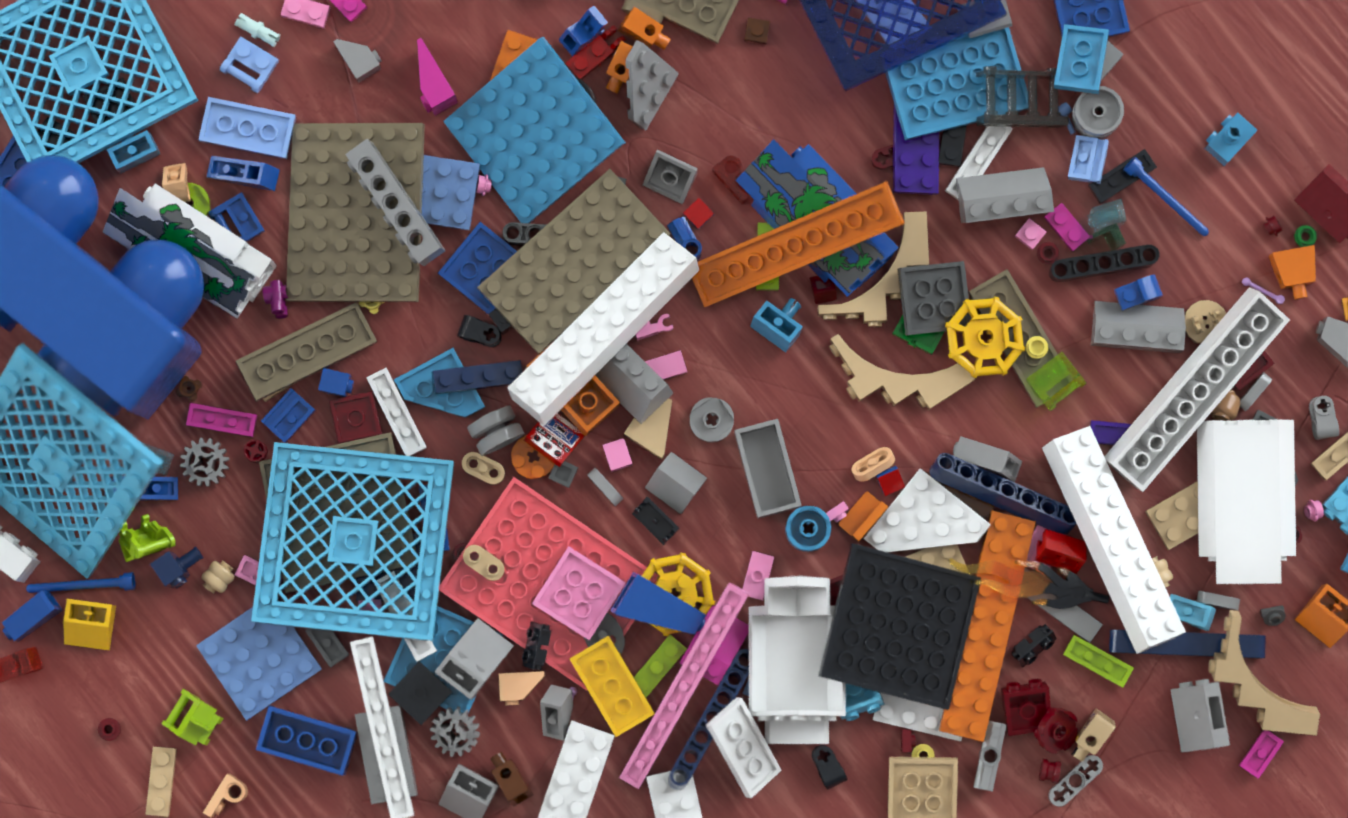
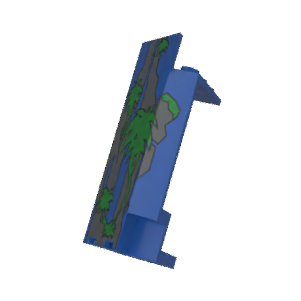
M774 139L735 180L754 199L751 206L774 229L857 194L809 144L804 149L800 146L790 156ZM884 232L807 265L824 282L830 279L848 297L887 263L899 247Z

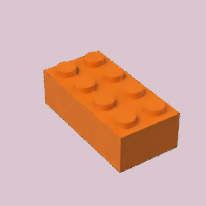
M544 349V350H543L538 356H536L529 364H527L525 370H526L546 349ZM594 375L561 411L586 437L619 407L620 402Z

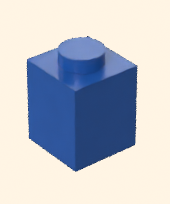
M323 368L318 390L331 395L347 397L348 393H352L354 380H351L352 376L348 373Z

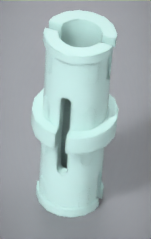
M243 13L239 15L240 19L237 18L235 26L251 33V37L255 39L258 37L271 46H276V41H279L281 36L279 33L277 34L265 27L264 23L256 22Z

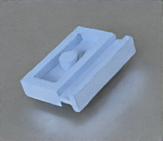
M1076 135L1068 180L1089 183L1097 182V184H1101L1109 145L1108 139L1100 140L1094 137Z

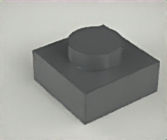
M566 461L560 467L555 464L548 479L570 488L578 467Z

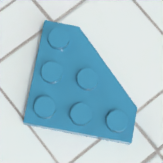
M454 348L394 379L403 398L413 403L464 418L485 408L476 390L435 394L432 371L463 367Z

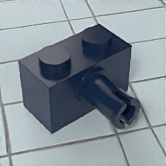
M195 546L180 558L176 553L168 551L150 563L165 587L178 589L188 582L186 578L190 574L187 569L204 557Z

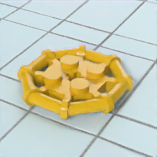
M996 296L990 299L964 300L963 305L951 320L945 324L948 335L949 358L955 360L973 378L987 375H1006L1008 369L1026 349L1023 344L1022 317L1016 315ZM990 308L989 314L978 315L976 309ZM997 310L1010 321L1007 323L1001 322L996 316ZM969 313L972 317L970 321L966 323L965 327L959 325L965 315ZM1012 326L1014 342L1009 341L1008 328ZM983 331H986L987 335H991V339L987 343L981 340L980 335H983ZM956 332H962L963 347L958 348ZM1007 347L1012 349L1003 361L1000 356L1004 349ZM967 351L970 356L976 358L974 365L962 353ZM994 359L996 366L981 367L983 360Z
M681 552L679 555L659 559L652 558L642 574V577L650 580L656 572L659 576L654 583L655 585L669 593L672 592V588H675L679 592L677 598L692 607H695L696 602L703 603L698 610L704 614H707L711 606L715 605L709 569H704L686 556V553ZM676 564L675 571L664 573L661 568ZM684 566L696 573L693 578L685 575L682 572ZM699 581L702 583L704 597L697 596L695 583ZM650 624L662 632L663 636L668 637L669 634L682 632Z

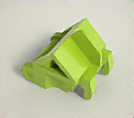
M146 514L141 516L140 529H128L127 522L124 523L119 531V536L121 537L119 538V544L125 561L129 562L174 547L176 544L174 536L167 527L159 526L156 521L150 522V517Z
M182 689L180 692L182 693L181 697L168 718L163 720L161 724L180 738L194 745L200 742L207 746L210 742L208 737L216 724H221L224 718L215 714L217 709L203 702L189 691ZM189 699L192 700L193 704L180 726H174Z

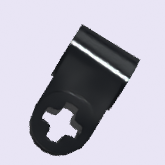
M464 315L457 333V337L492 348L498 346L502 340V335L496 326L469 315ZM493 331L496 338H491L490 341H488L486 334H491V332Z
M819 745L813 749L812 759L827 790L848 780L831 748ZM820 750L828 752V755L825 756L826 761L817 758L820 755Z

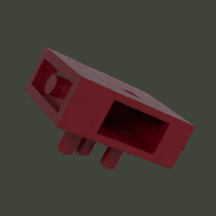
M1328 164L1294 201L1334 239L1341 243L1345 238L1348 239V181Z

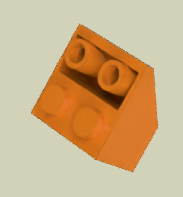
M1323 584L1294 620L1328 648H1331L1348 631V600L1330 585Z

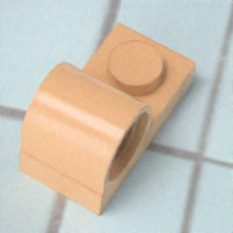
M186 163L163 167V189L180 200L189 202L190 192L187 183Z
M226 774L203 813L210 818L214 817L215 814L219 816L226 805L223 803L224 799L230 802L243 801L248 794L246 784L232 774ZM234 785L241 788V795L238 798H234L230 793Z

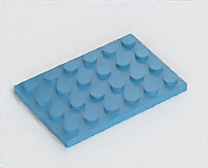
M1009 27L969 38L968 33H963L880 55L905 140L1032 108Z

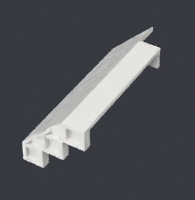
M1294 420L1203 421L1197 428L1199 557H1208V561H1216V584L1281 583V561H1287V556H1296Z

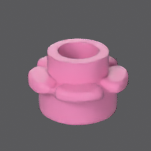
M487 174L478 176L476 193H480L481 196H484L486 192L489 193L491 190L492 180L488 179Z
M1309 500L1304 507L1305 516L1314 522L1322 518L1324 510L1320 501Z

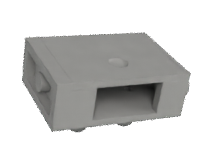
M1209 679L1195 681L1196 685L1194 686L1191 681L1179 683V688L1170 689L1181 752L1213 749L1230 745L1219 682L1209 683Z

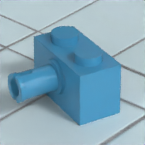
M1238 112L1234 117L1229 114L1221 123L1224 128L1219 133L1214 131L1206 139L1209 144L1204 149L1223 166L1257 132V129Z
M148 130L136 136L132 135L122 140L121 143L107 149L116 170L120 174L161 154Z
M790 298L783 309L779 310L766 300L754 315L750 327L781 350L787 352L797 340L803 328L802 325L792 319L801 308V305L798 301L794 305L795 299Z

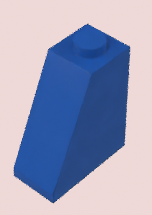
M42 590L2 622L5 628L2 630L9 640L13 639L19 642L62 612L63 609L51 592Z

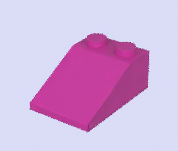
M422 38L417 39L420 89L423 94L420 99L428 113L432 111L434 116L458 102Z
M712 605L704 618L706 620L705 624L716 606ZM735 618L703 675L705 679L719 686L749 632L748 624ZM703 628L696 632L679 663L680 665H683Z

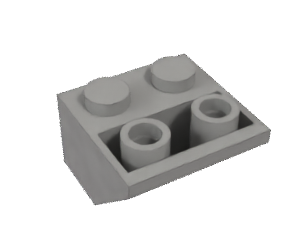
M458 764L438 804L463 818H483L499 788V784Z

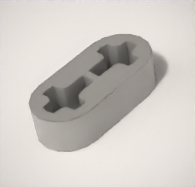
M1263 372L1240 399V408L1247 411L1273 379Z
M596 468L587 474L590 480L614 506L623 500V497Z
M1198 591L1196 602L1238 611L1240 599Z

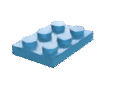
M1064 24L1054 89L1099 94L1109 30Z

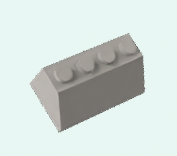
M1044 167L956 178L961 223L1054 212L1052 189Z
M1094 301L1091 346L1181 353L1184 351L1186 325L1183 308L1136 305L1122 311L1119 303Z
M627 344L595 374L640 424L673 394L668 384Z

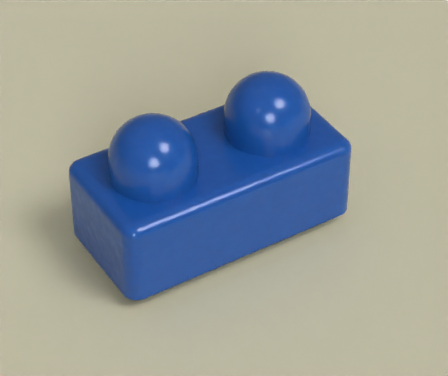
M46 155L32 159L20 167L5 186L0 184V326L11 332L20 323L45 343L37 355L86 397L111 415L116 417L123 408H126L130 412L149 420L201 355L202 350L199 342L182 329L198 309L203 297L204 278L201 268L194 256L184 247L166 240H148L129 249L110 271L77 244L93 224L98 211V191L91 175L82 165L64 156Z

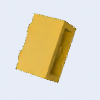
M67 599L63 621L64 644L110 650L116 605Z

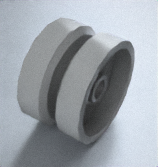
M1100 86L1099 94L1083 92L1076 100L1072 109V122L1075 129L1082 136L1098 139L1110 136L1120 125L1124 116V105L1121 97L1113 89L1105 86ZM1100 111L1101 115H1097L1095 112Z
M510 405L482 416L467 427L473 439L484 437L476 445L481 456L493 453L525 435L520 423L507 425L516 417Z

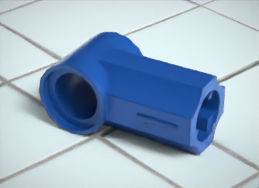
M685 217L675 219L667 225L674 240L685 249L689 246L696 247L698 252L694 256L699 260L702 251L701 243L696 239Z

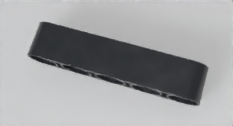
M1142 245L1060 259L1051 265L1049 276L1055 282H1065L1147 268L1158 261L1159 250L1154 245ZM1143 251H1150L1153 254V260L1146 261L1143 258ZM1121 255H1129L1131 264H1123L1121 262ZM1099 259H1107L1109 261V268H1101L1098 264ZM1078 262L1085 263L1087 265V272H1079L1076 264ZM1055 266H1062L1065 269V275H1056L1054 272Z

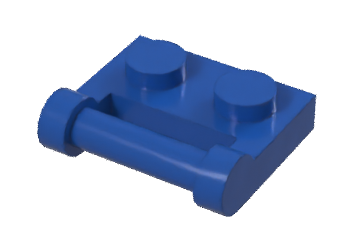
M242 192L208 212L211 219H214L216 223L232 232L221 215L227 211L242 235L240 238L246 242L265 232Z

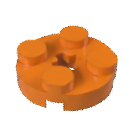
M525 435L515 443L511 452V460L515 470L527 479H537L548 475L555 464L539 452L537 454L540 457L539 461L529 462L530 457L527 456L528 453H533L537 450L524 441L527 436Z

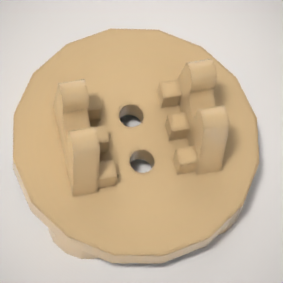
M1210 300L1198 301L1191 305L1185 312V325L1188 337L1194 343L1201 344L1226 315L1224 308Z

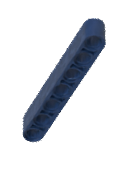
M940 454L930 467V475L936 481L1016 516L1035 521V524L1048 530L1067 535L1077 524L1069 506L951 454Z
M1110 630L1109 653L1137 654L1126 630ZM1185 632L1168 642L1138 654L1214 657V652L1223 653L1221 652V641L1226 639V634ZM1239 634V645L1243 658H1265V635Z
M742 649L736 654L668 777V783L671 788L682 790L687 786L713 739L706 726L709 723L706 720V716H716L737 697L747 679L749 665H741L739 658L745 657L749 660L748 649ZM728 677H736L739 680V684L731 685ZM725 696L728 699V704H720L717 697ZM702 734L706 737L707 742L698 743L695 736ZM689 753L693 754L696 758V761L694 763H688L685 760L684 755ZM681 773L684 775L685 781L678 783L674 780L673 775Z

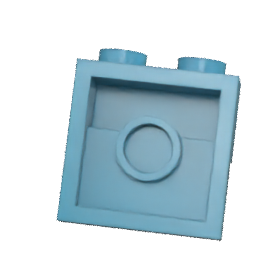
M1348 476L1322 503L1324 515L1333 521L1335 519L1340 523L1341 526L1339 528L1346 535H1348Z
M846 684V716H840L841 719L853 721L860 717L859 713L865 711L875 713L881 709L880 706L884 705L881 693Z

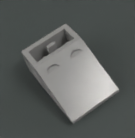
M477 618L439 665L435 673L470 700H473L514 645Z

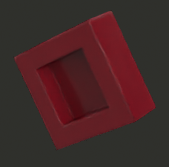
M900 729L901 752H912L911 748L916 746L915 734H911V729Z

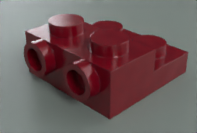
M1035 678L1028 681L1029 684L1020 685L1019 682H1009L1006 684V687L1001 688L1002 706L1005 712L1006 733L1008 736L1034 733L1036 728H1038L1041 719L1047 710L1051 708L1049 687L1045 681L1042 682L1041 679Z

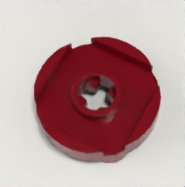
M1051 707L1041 719L1038 728L1034 732V736L1038 739L1039 745L1050 753L1058 754V751H1066L1073 745L1078 735V729L1075 728V721L1078 722L1077 718L1072 712L1064 708Z

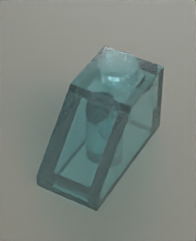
M1122 199L1093 207L1090 210V214L1087 215L1089 226L1094 228V233L1120 228L1127 221Z

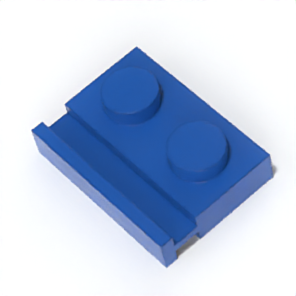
M290 388L261 422L284 443H287L316 410Z

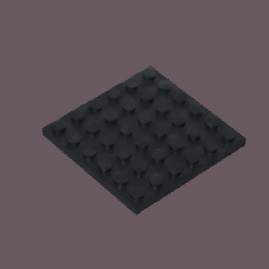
M851 543L818 676L949 710L981 577Z

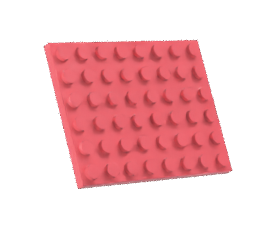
M513 477L441 582L439 591L524 649L526 648L527 630L530 627L531 621L551 625L550 630L552 632L549 645H541L540 649L547 650L545 663L587 691L586 686L570 661L571 657L588 648L584 637L532 603L568 546L626 583L633 572L642 576L647 567ZM471 545H478L503 563V576L496 581H491L473 570L464 562L463 553L465 549ZM472 552L470 554L471 560L476 561L479 558V554ZM495 565L489 567V572L492 574L498 570ZM654 573L649 581L655 583L659 575ZM613 603L607 613L617 620L625 636L635 620L621 617L611 612ZM610 636L612 642L615 643L616 638L614 636Z

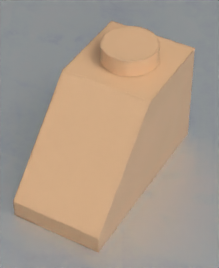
M545 671L499 674L500 701H505V705H519V700H524L545 677Z

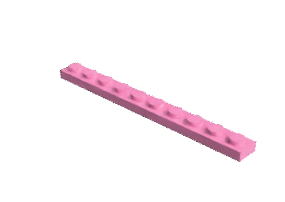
M729 582L620 775V779L637 789L641 787L749 593Z

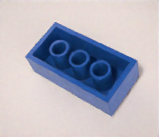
M269 706L256 750L344 776L348 769L358 731Z

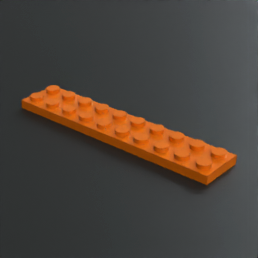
M886 181L698 261L699 271L692 277V280L705 308L903 225L905 222Z
M996 511L990 512L988 523L991 526L985 533L975 575L981 577L950 707L949 710H943L939 727L941 732L984 742L1036 523L1032 520Z

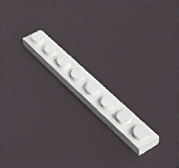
M369 637L352 641L350 644L390 817L407 818L415 816L374 638Z

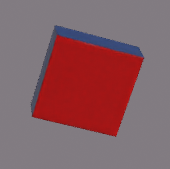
M698 198L683 212V215L699 230L714 216V213Z
M897 466L876 475L884 496L905 488Z

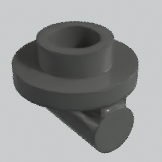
M1283 605L1260 609L1261 617L1266 625L1277 626L1286 618Z

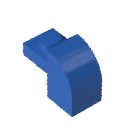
M593 6L586 11L578 22L568 27L558 40L571 56H574L597 36L601 35L605 31L604 27L608 22L596 7Z
M1155 274L1114 289L1122 311L1139 304L1143 305L1163 296Z

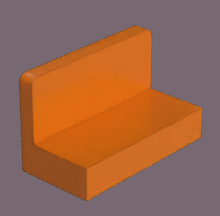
M866 491L838 525L859 542L886 511L888 506Z

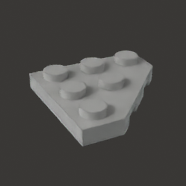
M636 40L625 59L626 68L629 69V80L626 81L627 98H630L628 119L639 128L647 130L679 73L643 42Z

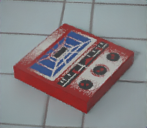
M557 413L545 426L538 421L524 441L560 467L585 436L576 426Z

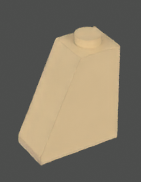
M668 398L642 424L634 418L624 433V436L661 460L665 454L672 400Z

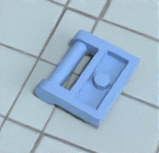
M240 36L219 70L225 74H231L252 87L251 90L259 93L279 60ZM235 60L259 74V78L257 80L233 66Z

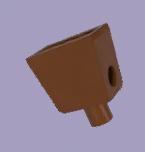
M502 752L490 758L495 766V769L491 772L511 805L516 806L533 796L512 760L507 761ZM510 772L511 776L505 779V775Z

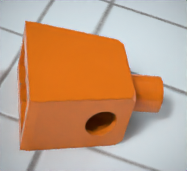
M636 7L629 11L617 30L634 41L643 42L649 48L655 44L665 50L671 40L661 33L664 27L662 24ZM645 29L651 32V36L645 33Z
M623 41L620 42L606 74L611 76L606 89L617 94L622 83H626L629 80V69L626 68L625 59L633 47ZM621 65H624L626 70L624 74L620 75L618 69Z
M1315 246L1271 253L1269 260L1280 288H1292L1294 300L1307 298L1305 285L1316 281Z

